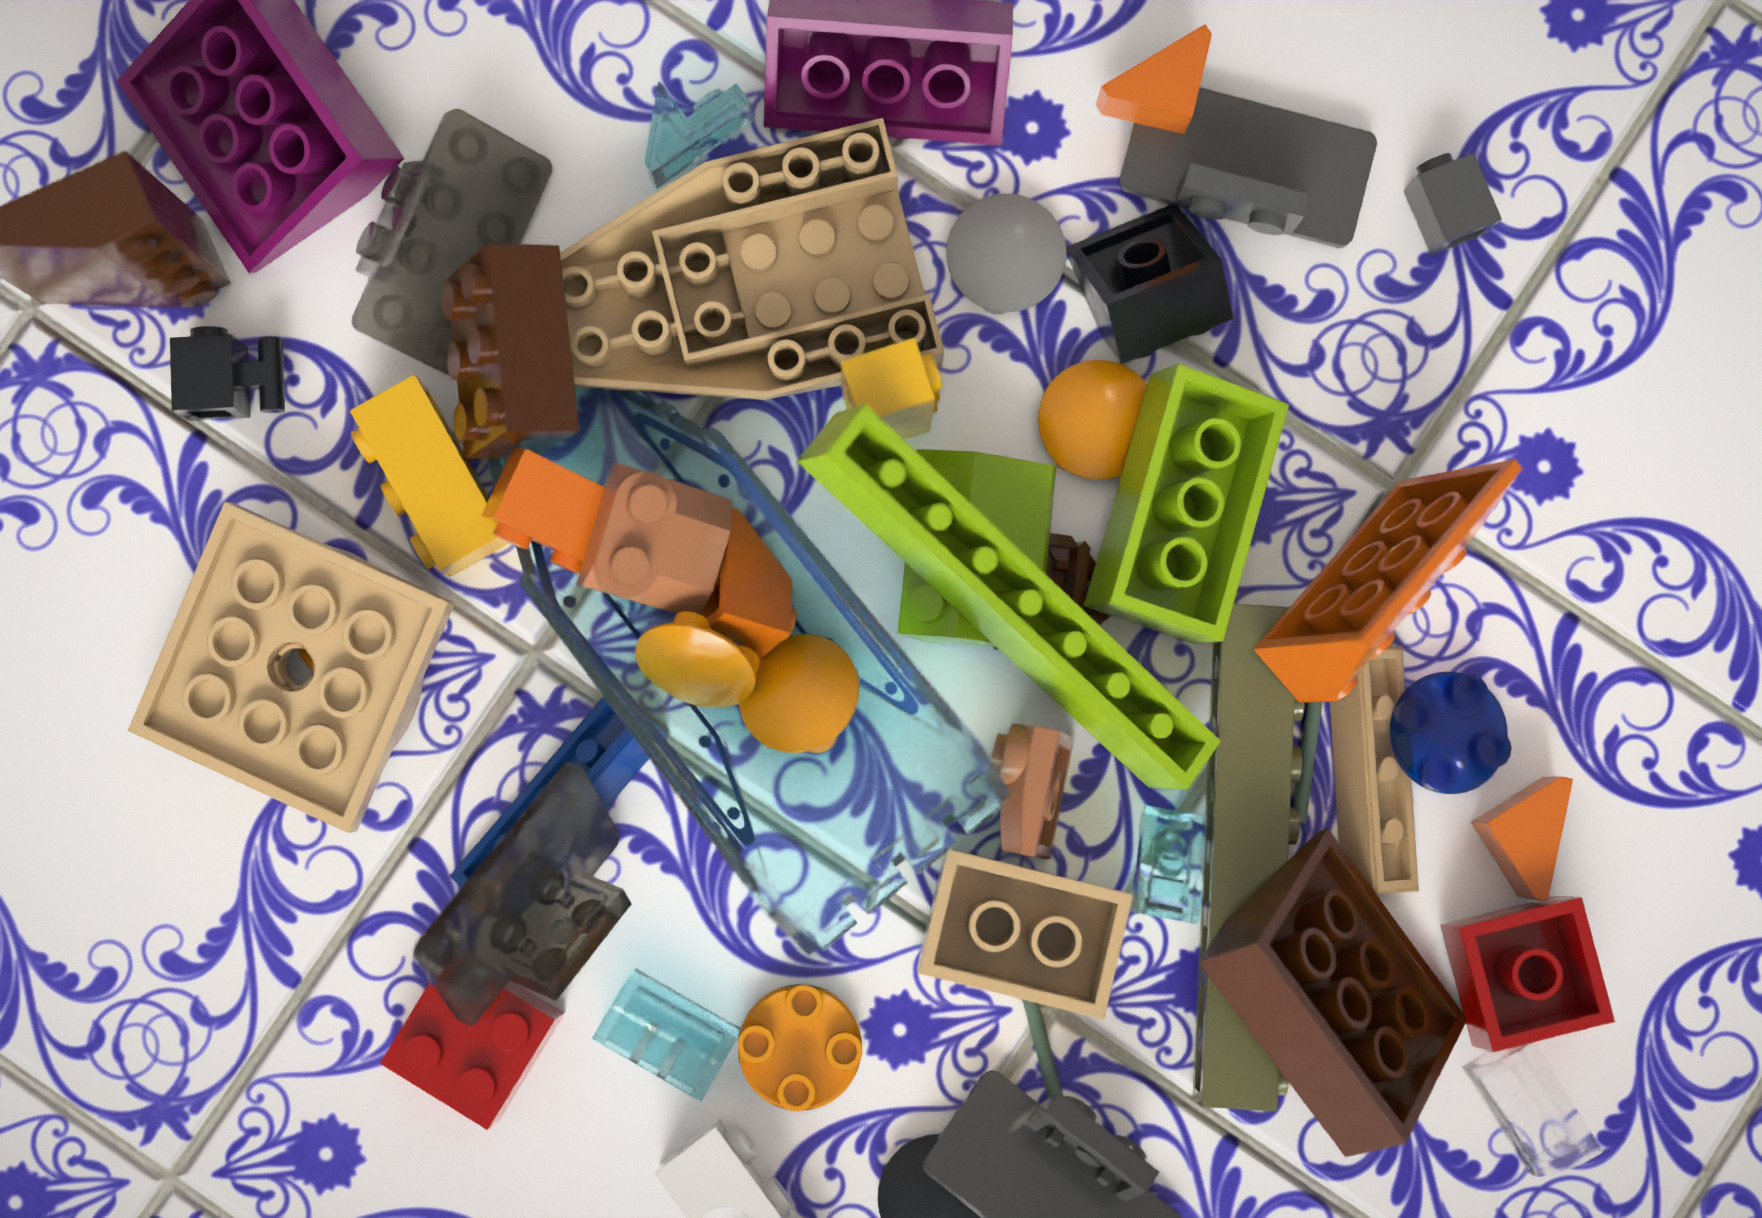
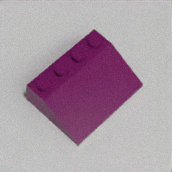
M189 0L117 80V83L248 273H257L367 197L405 159L294 0Z

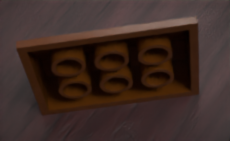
M126 150L0 205V278L40 303L177 308L182 306L183 308H193L213 300L217 296L216 290L231 284L203 219Z
M1327 828L1318 831L1222 924L1199 960V964L1346 1158L1407 1143L1466 1022L1464 1014Z

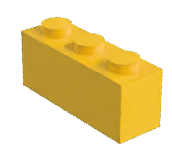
M915 338L840 361L842 397L846 409L866 404L903 440L930 431L932 414L938 412L937 401H940L938 390L942 389V383L932 353L920 355Z
M415 374L350 410L359 427L351 432V436L369 464L376 460L379 462L388 478V481L380 485L381 490L397 516L407 512L418 532L410 537V541L427 569L437 566L439 571L451 577L510 544L493 535L496 523L481 516L489 496L469 460L465 459L464 451L428 387Z

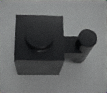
M195 327L190 329V336L170 337L171 406L173 412L189 421L250 418L249 391L259 390L260 412H285L283 338L274 336L258 338V361L249 362L248 346L232 334H228V329L223 327Z

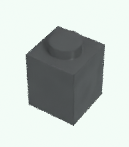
M1445 153L1420 164L1416 168L1417 176L1403 191L1431 256L1486 235L1502 220L1474 153L1453 160L1451 153Z

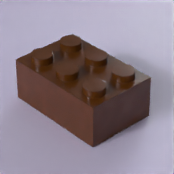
M487 243L446 279L447 282H445L442 288V312L446 319L451 320L453 339L448 349V371L450 377L453 380H457L459 403L454 411V431L457 439L463 441L465 459L509 458L513 448H526L540 455L579 431L559 245Z

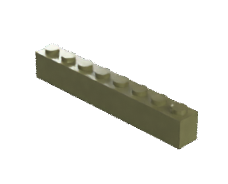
M1234 604L1224 640L1213 642L1209 730L1221 742L1207 762L1199 960L1222 924L1288 861L1289 844L1296 845L1298 841L1299 811L1297 807H1290L1291 782L1298 783L1301 777L1302 750L1300 746L1293 745L1294 721L1302 720L1305 703H1299L1253 650L1289 607ZM1198 962L1192 1099L1201 1107L1278 1111V1095L1286 1096L1289 1082Z

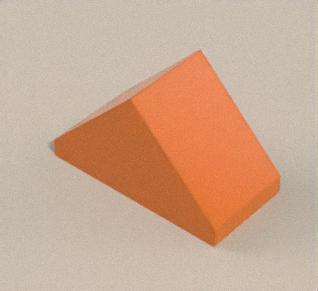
M1202 25L1102 85L1095 104L1101 115L1185 134L1193 117L1212 33L1207 25Z
M1563 776L1542 777L1471 822L1519 897L1548 901L1573 783L1572 778Z

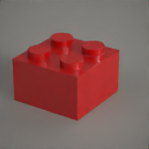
M1554 896L1548 898V901L1538 900L1440 924L1473 1047L1489 1052H1497L1615 1022L1582 897Z
M462 949L446 954L379 1064L488 1131L502 1118L565 1013Z

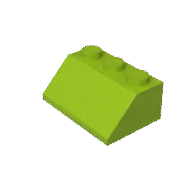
M916 449V452L1046 574L1056 466L976 451ZM905 562L897 634L923 642L996 647Z

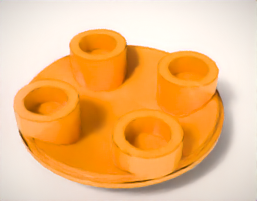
M1107 360L1080 362L1058 374L1047 387L1038 412L1040 437L1055 465L1065 472H1070L1086 479L1106 480L1121 476L1147 383L1130 368Z
M690 611L680 612L675 615L673 623H665L648 629L640 636L635 648L637 664L645 677L664 693L692 705L708 708L734 706L745 701L752 694L756 684V673L760 665L758 655L750 648L736 645L729 638L711 630L708 620L698 613Z
M811 634L791 635L760 660L754 690L745 701L739 703L742 719L750 733L763 745L773 750L785 753L826 752L833 747L837 736L845 729L855 712L859 698V671L847 653L831 640Z
M788 985L766 994L748 1012L741 1026L738 1038L740 1067L751 1088L770 1104L794 1112L816 1109L838 1098L853 1081L862 1057L861 1034L857 1021L850 1009L836 995L812 985Z

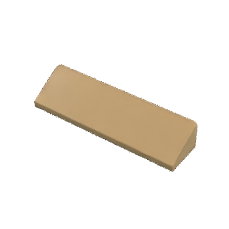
M1389 646L1381 654L1370 658L1356 675L1358 677L1356 686L1349 694L1338 701L1329 702L1338 840L1341 847L1376 894L1419 891L1402 646Z

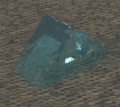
M658 82L644 162L649 178L657 189L754 121L751 102L737 83L725 92L721 89H715L704 95L693 106V114L687 118L661 82Z
M1148 805L1144 806L1140 818L1137 866L1128 892L1133 894L1131 907L1134 913L1198 924L1201 910L1206 816Z

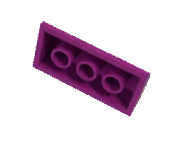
M770 0L766 22L763 127L827 132L883 118L888 137L1001 146L1013 39V3L984 0Z

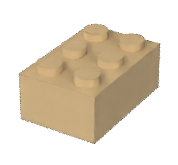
M945 848L917 963L918 974L1104 1020L1133 894Z

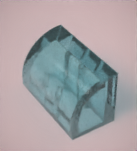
M635 968L617 994L592 1039L702 1102L737 1040L741 1028Z

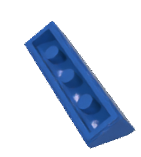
M612 689L607 691V694L601 698L449 875L485 913L501 922L508 923L515 917L650 759V756L646 754L647 752L640 745L642 744L651 756L660 747L617 693ZM647 720L664 742L666 739L665 735Z

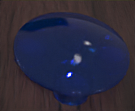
M1438 672L1426 675L1405 689L1397 700L1391 715L1390 743L1399 766L1412 781L1432 792L1460 794L1474 790L1487 782L1499 767L1507 763L1511 756L1512 746L1508 738L1507 722L1503 709L1494 694L1487 688L1484 680L1477 675L1457 672Z

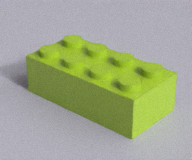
M1179 363L1150 374L1084 606L1191 643L1223 641L1289 404Z

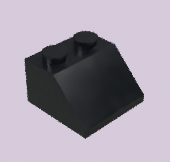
M1168 205L1066 247L1067 257L1098 330L1121 364L1133 359L1147 357L1160 348L1190 336L1204 334L1212 327L1234 319L1222 259L1176 205Z

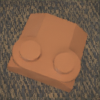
M613 463L577 585L675 614L684 611L701 614L714 590L730 536L733 500L664 478L654 472L642 471L620 463Z
M1013 723L1008 735L998 733L996 737L991 766L994 771L1000 772V783L1002 785L1000 808L1001 850L1031 857L1051 859L1074 743L1073 738L1060 730Z

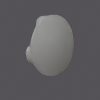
M995 194L974 202L956 219L947 240V265L957 288L970 301L982 307L986 312L995 315L1017 312L1040 303L1055 289L1066 264V242L1057 220L1040 203L1017 194Z

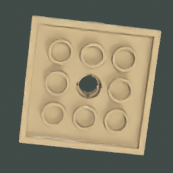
M224 502L127 731L347 833L356 832L392 749L399 743L415 715L420 701L425 672L455 602L375 567L351 552L324 544L238 504ZM297 649H306L314 664V676L310 677L303 684L292 680L287 671L288 658Z

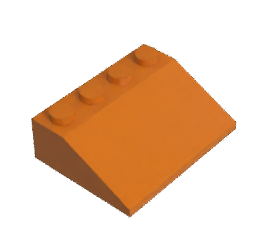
M1510 459L1400 480L1253 650L1299 703L1335 702L1345 697L1356 686L1358 682L1356 675L1370 658L1381 654L1392 644L1395 639L1393 631L1404 618L1420 609L1431 597L1430 588L1437 579L1464 559L1467 554L1465 546L1484 525L1523 469L1516 459Z

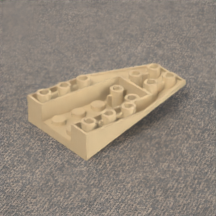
M883 118L704 162L560 252L574 385L576 387L767 400L841 386L840 361L912 338L916 340L920 355L931 352L936 366L942 367L944 348L929 293L925 294L898 193V173Z

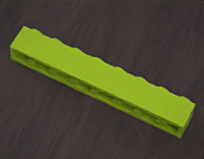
M863 404L834 413L797 462L1148 788L1188 790L1221 740L870 407Z

